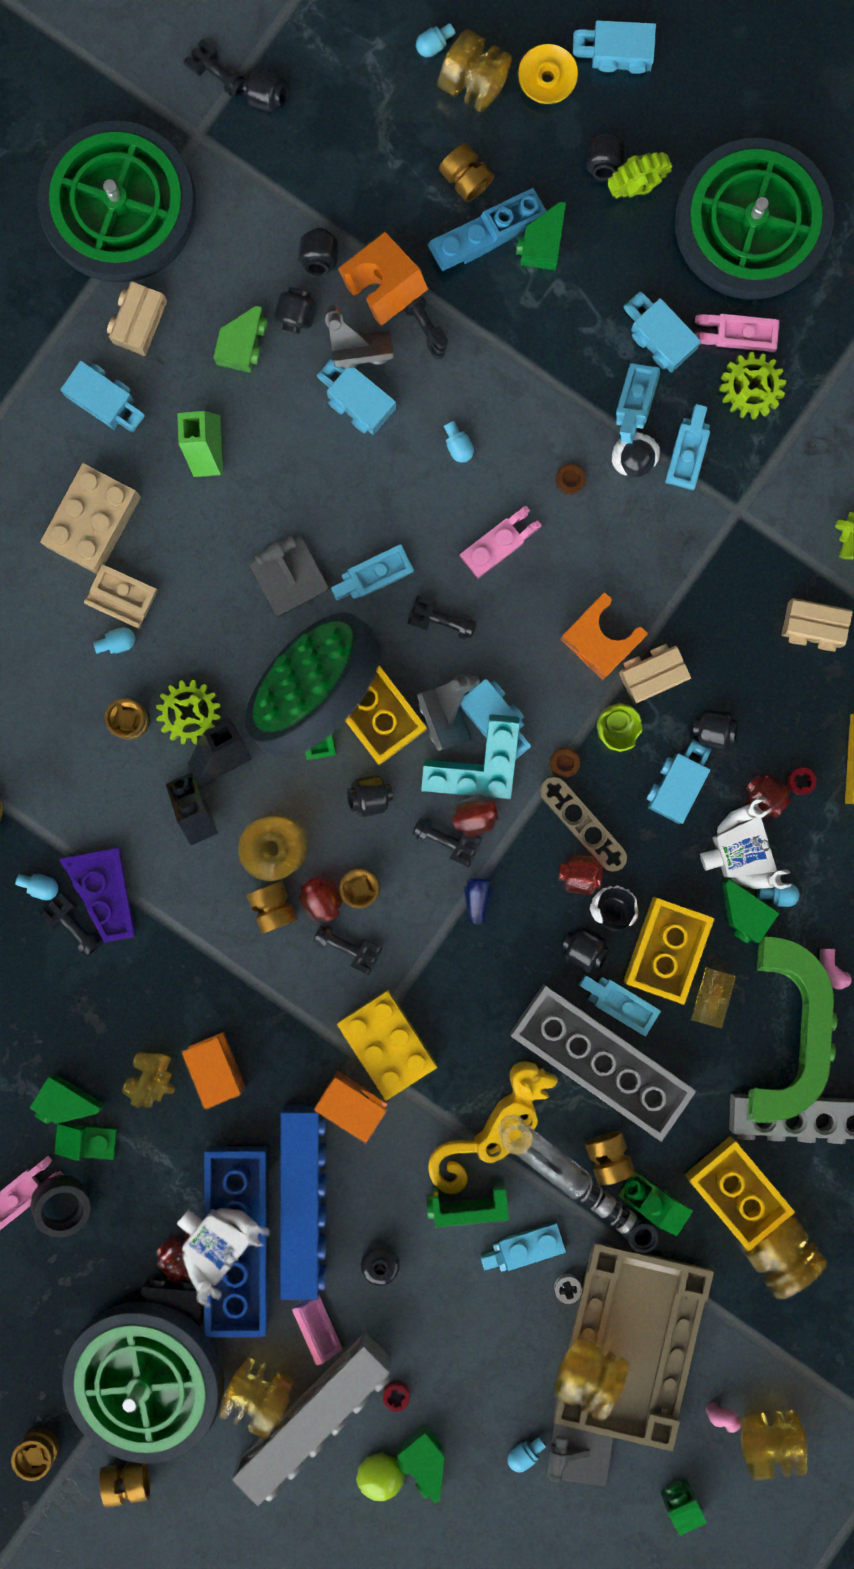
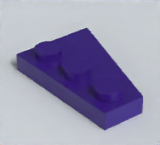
M120 848L59 859L69 874L74 888L87 907V911L103 941L109 942L136 937Z

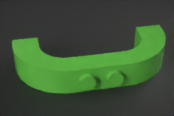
M765 936L758 946L757 970L780 973L790 978L800 990L803 1006L799 1068L794 1081L783 1090L757 1088L749 1090L747 1121L760 1123L777 1122L797 1116L818 1099L827 1083L830 1061L833 1062L835 1058V1043H831L832 1031H835L837 1027V1014L833 1013L834 997L832 985L820 961L810 951L795 942Z

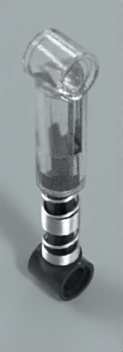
M510 1115L501 1120L498 1125V1135L503 1147L508 1152L516 1154L572 1199L581 1197V1202L586 1201L590 1204L592 1211L601 1218L606 1217L609 1219L611 1225H616V1229L628 1240L630 1246L635 1251L647 1253L656 1247L659 1235L650 1220L640 1213L624 1209L622 1203L616 1201L614 1196L606 1190L602 1191L601 1186L593 1185L591 1174L529 1127L523 1118L517 1115ZM518 1129L522 1131L517 1139L508 1138L512 1130ZM530 1146H532V1147H533L535 1150H537L540 1154H542L544 1157H546V1158L548 1159V1161H547L546 1159H544L542 1156H540V1155H539L537 1152H535L533 1149H531ZM647 1229L643 1236L635 1237L638 1230Z

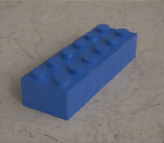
M285 1105L281 1112L280 1300H318L320 1290H325L327 1266L326 1264H321V1259H325L327 1235L321 1234V1228H325L327 1204H321V1197H325V1192L327 1191V1173H321V1166H325V1161H327V1143H321V1136H325V1131H327V1118L314 1110L316 1105Z
M208 1146L204 1152V1218L212 1209L216 1211L221 1208L241 1210L255 1221L257 1226L265 1227L269 1230V1146ZM259 1233L258 1241L263 1246L249 1244L216 1286L211 1283L212 1288L220 1291L221 1298L216 1299L210 1293L208 1303L211 1307L204 1305V1335L206 1337H266L269 1328V1235Z

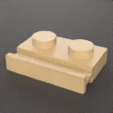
M102 564L84 604L140 629L142 621L146 617L158 590Z

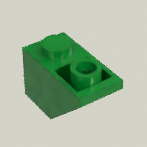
M636 1171L633 1176L629 1177L618 1194L620 1198L657 1227L675 1236L679 1234L693 1212L692 1209L672 1194Z
M424 1424L397 1447L398 1459L396 1462L404 1474L408 1475L410 1473L417 1481L415 1484L420 1494L425 1499L430 1497L436 1504L440 1501L444 1447L426 1424Z
M680 1480L668 1484L664 1491L660 1492L668 1515L679 1536L707 1523L688 1480L683 1482Z

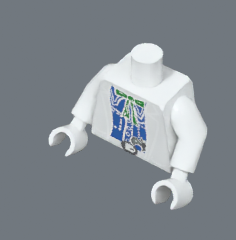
M759 797L751 805L749 804L730 812L717 828V835L712 837L715 849L700 854L705 871L721 866L724 877H730L737 885L751 889L773 888L774 886L778 889H784L792 885H785L780 879L782 874H789L790 871H777L761 819V817L771 812V808L767 811H762L758 806V803L766 799L765 797Z
M221 1208L216 1211L212 1209L204 1220H201L189 1209L177 1224L191 1235L182 1247L184 1251L183 1259L189 1277L198 1291V1301L207 1307H211L208 1303L210 1293L216 1299L221 1298L220 1291L212 1288L211 1283L216 1286L249 1244L263 1246L258 1241V1234L269 1235L268 1228L257 1226V1223L241 1210Z

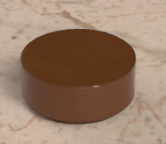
M576 464L562 466L556 475L557 488L567 495L579 493L586 482L584 470Z
M560 748L550 758L552 772L561 778L573 776L580 767L578 754L570 748Z

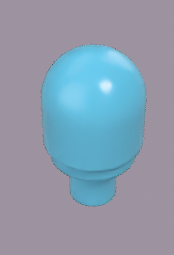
M451 23L441 29H438L437 26L431 27L420 34L416 40L418 53L424 57H431L443 50L447 45L445 40L456 34Z
M454 421L446 424L444 428L449 436L446 440V446L452 458L461 463L469 461L474 454V447L468 434H465L464 431L459 432Z
M120 627L104 634L105 639L93 642L96 654L110 650L111 654H117L127 651L134 646L135 635L129 628Z
M19 873L15 885L27 888V893L31 894L32 897L42 900H50L58 893V884L55 879L39 873H33L32 877Z
M793 884L784 889H778L775 886L773 888L757 889V898L769 900V903L774 906L791 907L798 902L800 897L798 888Z
M540 1436L532 1443L526 1440L513 1448L508 1454L509 1467L515 1472H524L533 1466L539 1459L538 1453L547 1447L543 1438Z

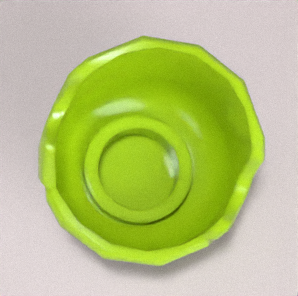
M616 703L606 707L601 712L597 721L599 738L609 749L619 752L632 749L636 746V740L642 733L640 714L631 705Z
M381 1452L364 1459L358 1467L356 1481L358 1488L366 1497L374 1501H387L397 1495L404 1486L405 1474L396 1462L398 1458H393Z

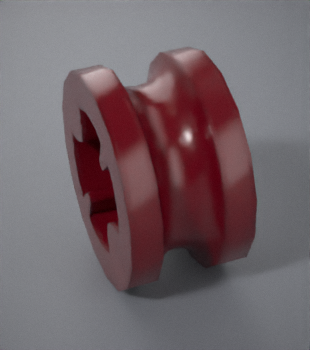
M797 768L787 778L789 789L798 795L810 793L817 783L814 772L808 768ZM806 774L808 776L806 781H809L808 787L802 786L797 788L795 784L798 781H794L796 775L802 776Z
M398 1380L388 1383L383 1392L385 1407L390 1411L400 1412L408 1406L410 1400L408 1386ZM392 1390H398V1394L403 1392L404 1395L401 1396L400 1403H394L395 1399L389 1400Z

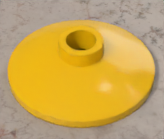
M553 44L536 46L525 54L520 63L519 83L525 94L536 102L543 104L560 102L567 98L575 88L578 78L576 62L572 55L560 46ZM544 75H550L553 78V80L551 82H545L543 81L542 77Z

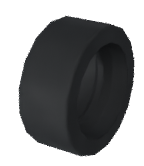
M57 1175L47 1178L38 1185L32 1194L30 1205L35 1224L43 1233L51 1237H65L76 1233L84 1227L90 1217L91 1204L87 1190L80 1180L72 1176ZM62 1192L72 1193L78 1198L79 1205L77 1209L66 1218L59 1220L50 1219L43 1212V1205L47 1199L55 1194Z

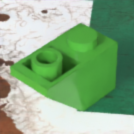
M255 306L220 328L214 354V360L218 366L252 372L253 364L258 365L261 355V347L258 346L260 335H265L268 318L264 317L262 307Z
M207 411L177 413L179 446L193 476L223 475L221 416Z

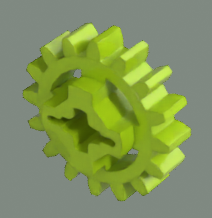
M655 152L652 155L651 153L641 156L635 155L627 159V162L619 167L617 172L612 174L613 177L608 179L607 184L612 196L616 198L621 196L623 198L626 196L631 198L635 195H644L652 191L656 185L662 183V179L667 176L666 174L672 171V165L668 155L664 152L659 154Z
M750 352L747 360L742 355H739L736 359V364L730 362L726 367L730 373L724 372L721 376V379L727 382L719 388L721 392H727L722 401L723 403L731 401L733 404L729 410L731 412L737 408L740 409L741 418L747 412H750L752 419H756L759 411L764 417L770 413L769 407L776 409L779 405L776 399H782L785 395V392L779 390V388L785 386L786 380L778 378L782 374L783 369L775 370L773 368L776 363L775 359L769 363L765 362L766 354L762 353L759 359H755L754 353ZM753 367L758 368L759 370L750 371L747 368ZM767 377L770 378L772 390L767 385ZM753 381L756 382L757 387L750 390L748 388L749 384ZM734 383L738 385V395L734 390ZM746 401H756L759 404H749Z
M181 680L179 681V689L170 685L168 688L171 694L169 696L165 694L160 695L165 702L164 705H156V709L162 711L163 715L158 716L156 720L158 722H165L161 731L163 733L171 731L170 740L175 741L180 736L181 744L186 745L188 739L191 738L193 744L197 745L199 742L198 737L215 727L213 725L214 720L222 719L221 716L215 714V710L222 707L221 704L212 702L217 696L214 692L206 694L208 690L207 685L203 684L198 689L197 681L192 680L190 686L187 687L185 682ZM194 693L189 699L182 701L176 699L182 694ZM204 700L208 706V718L203 716L201 706ZM180 705L184 708L186 707L190 709L192 705H194L192 711L196 713L195 715L198 716L200 720L191 717H187L186 720H184L185 714L182 712L183 710L178 708V706ZM170 707L174 709L176 715L174 725L170 720ZM198 724L202 727L195 732H184L192 725Z

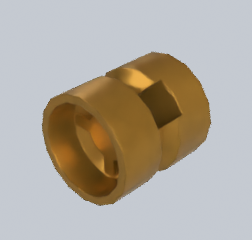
M468 143L461 144L455 148L439 166V171L448 182L456 183L455 190L465 202L472 201L492 183L495 177L484 162H477L478 155Z
M121 698L108 706L105 712V723L112 734L124 739L134 740L146 733L150 717L143 705L131 699Z
M360 868L345 874L339 889L345 903L354 908H364L376 900L379 895L380 885L374 873Z
M282 881L246 895L252 911L258 912L255 920L261 934L297 920L292 904L285 902L288 894Z
M621 1131L603 1134L585 1143L589 1159L596 1163L593 1171L598 1185L617 1183L635 1174L630 1156L624 1154L627 1146Z
M45 1428L32 1429L26 1433L13 1452L11 1460L12 1467L19 1477L24 1480L34 1481L46 1475L59 1453V1441L55 1434Z
M127 1462L124 1468L119 1464L101 1467L99 1483L101 1498L105 1508L123 1505L127 1499L130 1503L143 1502L150 1499V1478L146 1463ZM121 1478H123L124 1489H122Z

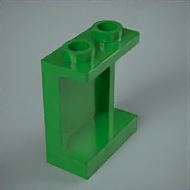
M504 1179L492 1180L493 1198L446 1203L439 1201L438 1188L432 1186V1194L427 1195L428 1219H434L435 1228L509 1220Z

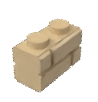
M130 282L128 289L124 288L119 296L118 305L121 308L117 317L112 316L108 324L107 333H110L109 338L112 343L146 356L167 304L165 295L135 282Z
M793 598L787 605L782 636L789 637V642L793 644L807 645V641L819 643V649L836 651V647L841 648L847 642L852 610Z
M667 644L651 650L652 657L641 661L640 656L623 663L625 669L621 670L619 675L634 705L691 679L677 646L668 648Z

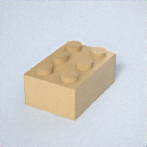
M82 463L40 543L97 574L101 565L106 564L141 496L134 489Z

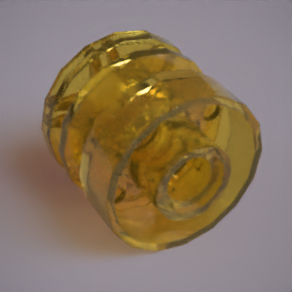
M466 29L447 53L438 78L437 87L454 97H457L466 87L464 103L471 105L476 100L474 109L483 113L503 88L513 55L504 51L498 57L500 48L496 45H493L484 55L486 39Z
M274 815L258 819L246 827L240 837L238 852L241 863L248 873L261 880L274 881L283 879L301 868L307 858L309 843L306 832L298 822L287 816ZM271 840L278 845L277 855L270 850Z
M789 1217L749 1252L746 1249L744 1253L758 1273L766 1272L763 1280L767 1286H771L770 1290L777 1299L792 1296L803 1290L821 1275L828 1262L821 1253H818L819 1249L814 1243L805 1244L809 1235L795 1217Z
M580 1336L566 1353L560 1364L553 1395L571 1406L575 1405L583 1395L582 1411L590 1413L593 1410V1417L601 1421L609 1415L619 1400L625 1386L630 1363L623 1357L616 1359V1355L612 1351L607 1352L599 1361L600 1345Z
M248 1356L245 1362L235 1371L224 1393L219 1417L226 1420L232 1408H235L238 1411L232 1424L238 1425L245 1414L251 1417L247 1431L266 1440L274 1425L278 1426L291 1399L288 1395L293 1386L294 1379L276 1371L269 1381L266 1382L262 1380L266 1365L261 1363L254 1376L250 1371L255 1359Z
M796 1409L786 1411L785 1421L781 1411H775L773 1426H769L764 1412L742 1415L741 1447L744 1462L747 1464L752 1481L774 1479L775 1464H779L784 1478L791 1477V1464L796 1477L806 1475L807 1441Z

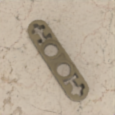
M557 777L545 780L540 787V795L545 803L604 869L612 872L622 869L626 864L627 855L620 844L563 780ZM549 783L553 786L558 783L561 786L558 791L563 798L569 794L572 798L565 802L560 810L555 807V804L560 803V801L555 796L549 798L546 795L549 791L547 788ZM572 804L579 806L582 811L581 818L576 822L569 821L565 816V809ZM590 827H596L601 832L602 837L597 844H589L585 839V831ZM607 839L611 842L610 845L606 846L612 853L618 851L620 853L617 858L620 863L617 866L614 863L607 865L605 861L608 859V856L603 850H601L599 855L595 852V849L603 846Z

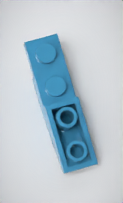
M534 188L483 211L481 217L430 240L428 247L441 270L444 271L461 262L466 264L504 244L525 231L526 226L547 211Z

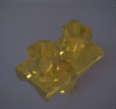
M705 968L691 1020L722 1029L736 976Z
M137 1053L133 1067L143 1071L140 1081L135 1078H128L122 1089V1093L132 1099L131 1105L140 1108V1106L151 1108L154 1100L161 1102L164 1092L168 1094L174 1093L175 1087L168 1083L172 1073L166 1071L171 1057L165 1054Z

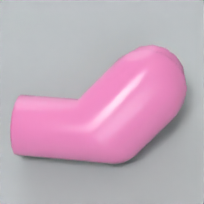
M820 949V963L826 970L832 987L841 990L850 986L852 981L848 972L844 973L835 965V949Z
M715 1402L707 1405L706 1413L713 1425L718 1427L725 1426L727 1431L731 1433L740 1429L742 1422L738 1418L736 1411L720 1408Z

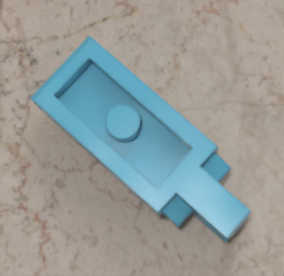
M630 364L616 411V424L621 425L620 442L632 444L636 428L643 429L644 423L647 422L660 376L659 367Z
M696 404L693 408L691 419H683L678 431L665 483L690 490L695 489L710 434V425L703 423L707 407Z
M400 544L348 569V572L342 575L344 582L331 587L332 593L336 600L350 594L353 600L359 597L362 598L414 573V569Z
M584 975L578 984L591 992L588 1000L593 1002V1005L645 1037L661 1012L625 988L602 976L597 983Z
M552 1222L499 1239L498 1243L493 1244L494 1251L480 1255L484 1270L499 1266L502 1272L566 1253L557 1223Z

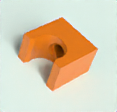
M386 232L338 268L347 289L353 296L359 294L369 285L381 284L376 291L369 294L366 298L375 320L381 326L428 290L420 268Z
M605 592L560 639L602 680L648 635L642 627H638L624 640H610L604 636L600 630L599 618L600 614L609 607L612 601Z
M224 1032L188 1046L187 1050L182 1051L204 1109L237 1097L246 1088Z
M337 1071L318 1100L314 1110L364 1143H367L386 1113L388 1102L340 1071Z

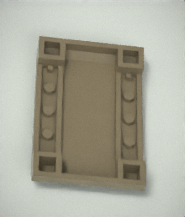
M594 1241L589 1255L582 1294L579 1299L556 1398L554 1424L673 1452L680 1423L678 1419L703 1307L705 1301H708L714 1271L709 1268Z

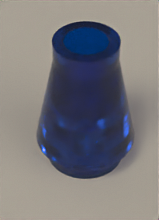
M482 878L467 879L464 892L468 922L477 924L486 922V914L494 889L491 887V880Z

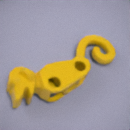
M523 1061L515 1064L510 1071L513 1092L497 1103L484 1129L474 1137V1140H451L440 1144L431 1153L428 1161V1171L433 1184L446 1194H457L467 1185L468 1176L466 1170L456 1161H449L446 1166L448 1172L455 1174L456 1178L453 1181H448L441 1176L439 1172L440 1163L449 1155L477 1153L480 1160L486 1163H494L509 1154L535 1130L538 1119L532 1102L536 1099L548 1098L545 1089L556 1086L558 1082L557 1076L545 1071L544 1068L538 1069L536 1063ZM521 1115H528L524 1120H518ZM490 1143H496L494 1147L487 1148Z

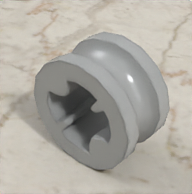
M562 1274L554 1283L556 1297L565 1304L576 1302L582 1294L580 1282L572 1274ZM570 1281L571 1286H576L575 1291L571 1290L572 1295L566 1296L564 1291H560V1286L564 1287L563 1283Z

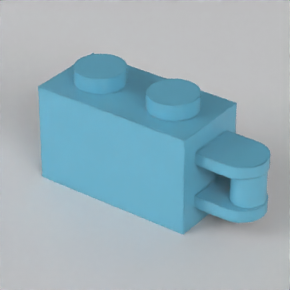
M596 20L594 30H577L574 32L573 55L580 58H592V68H599L603 72L623 69L631 73L640 74L645 71H651L654 61L656 24ZM585 42H593V46H585Z
M638 292L624 305L627 314L635 321L631 329L634 340L642 348L647 347L654 354L653 360L660 368H667L672 373L699 347L700 339L661 298L653 304L646 295ZM641 306L647 310L642 315L637 311Z
M330 359L316 375L320 381L329 387L327 390L328 398L330 399L329 405L341 415L345 411L353 418L351 423L364 434L366 431H369L374 436L396 410V401L355 367L344 370L340 366H334V361ZM336 372L340 376L333 382L330 380V377Z
M80 361L60 389L61 392L69 400L113 430L120 424L134 433L145 415L132 406L134 400L129 394L131 389L117 379L114 383L104 377L106 372L96 364L91 362L88 366ZM127 411H130L132 414L128 420L122 419Z
M487 679L464 696L460 707L486 739L489 714L520 717V730L524 726L521 721L524 718L523 714L514 704L509 707L502 698L505 693L495 681L489 683ZM520 731L518 733L519 742L517 743L515 760L531 748V745Z
M692 739L683 755L678 753L673 758L667 757L660 770V773L664 774L660 784L654 783L646 799L650 801L647 808L678 824H683L710 772V769L704 767V764L711 752V748L702 746L698 741ZM692 752L701 756L698 763L689 759Z

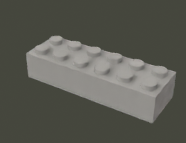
M545 984L542 985L510 1031L511 1037L661 1142L696 1093L687 1083Z
M365 1331L237 1460L232 1481L257 1506L265 1499L268 1502L271 1501L280 1491V1483L286 1477L290 1480L295 1477L303 1467L301 1462L308 1455L314 1457L325 1444L323 1440L330 1433L333 1436L336 1435L346 1424L344 1419L352 1411L355 1414L358 1413L368 1402L366 1397L374 1389L378 1392L386 1385L390 1379L388 1375L391 1370V1357Z

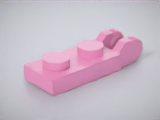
M720 314V316L696 315V325L718 326L717 334L700 332L695 333V335L700 339V344H716L719 347L775 352L777 350L780 320Z
M524 506L509 519L503 520L459 555L477 579L525 543L524 540L542 526L537 520L528 525L520 534L516 531L513 525L528 516L530 509L527 506Z
M49 1156L31 1170L27 1169L0 1191V1230L31 1206L32 1194L40 1184L34 1175L50 1165L52 1159ZM58 1171L53 1173L50 1177L63 1175V1173L61 1171Z

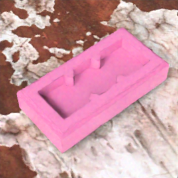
M318 1296V1300H305L292 1308L316 1365L325 1363L343 1350L320 1296Z

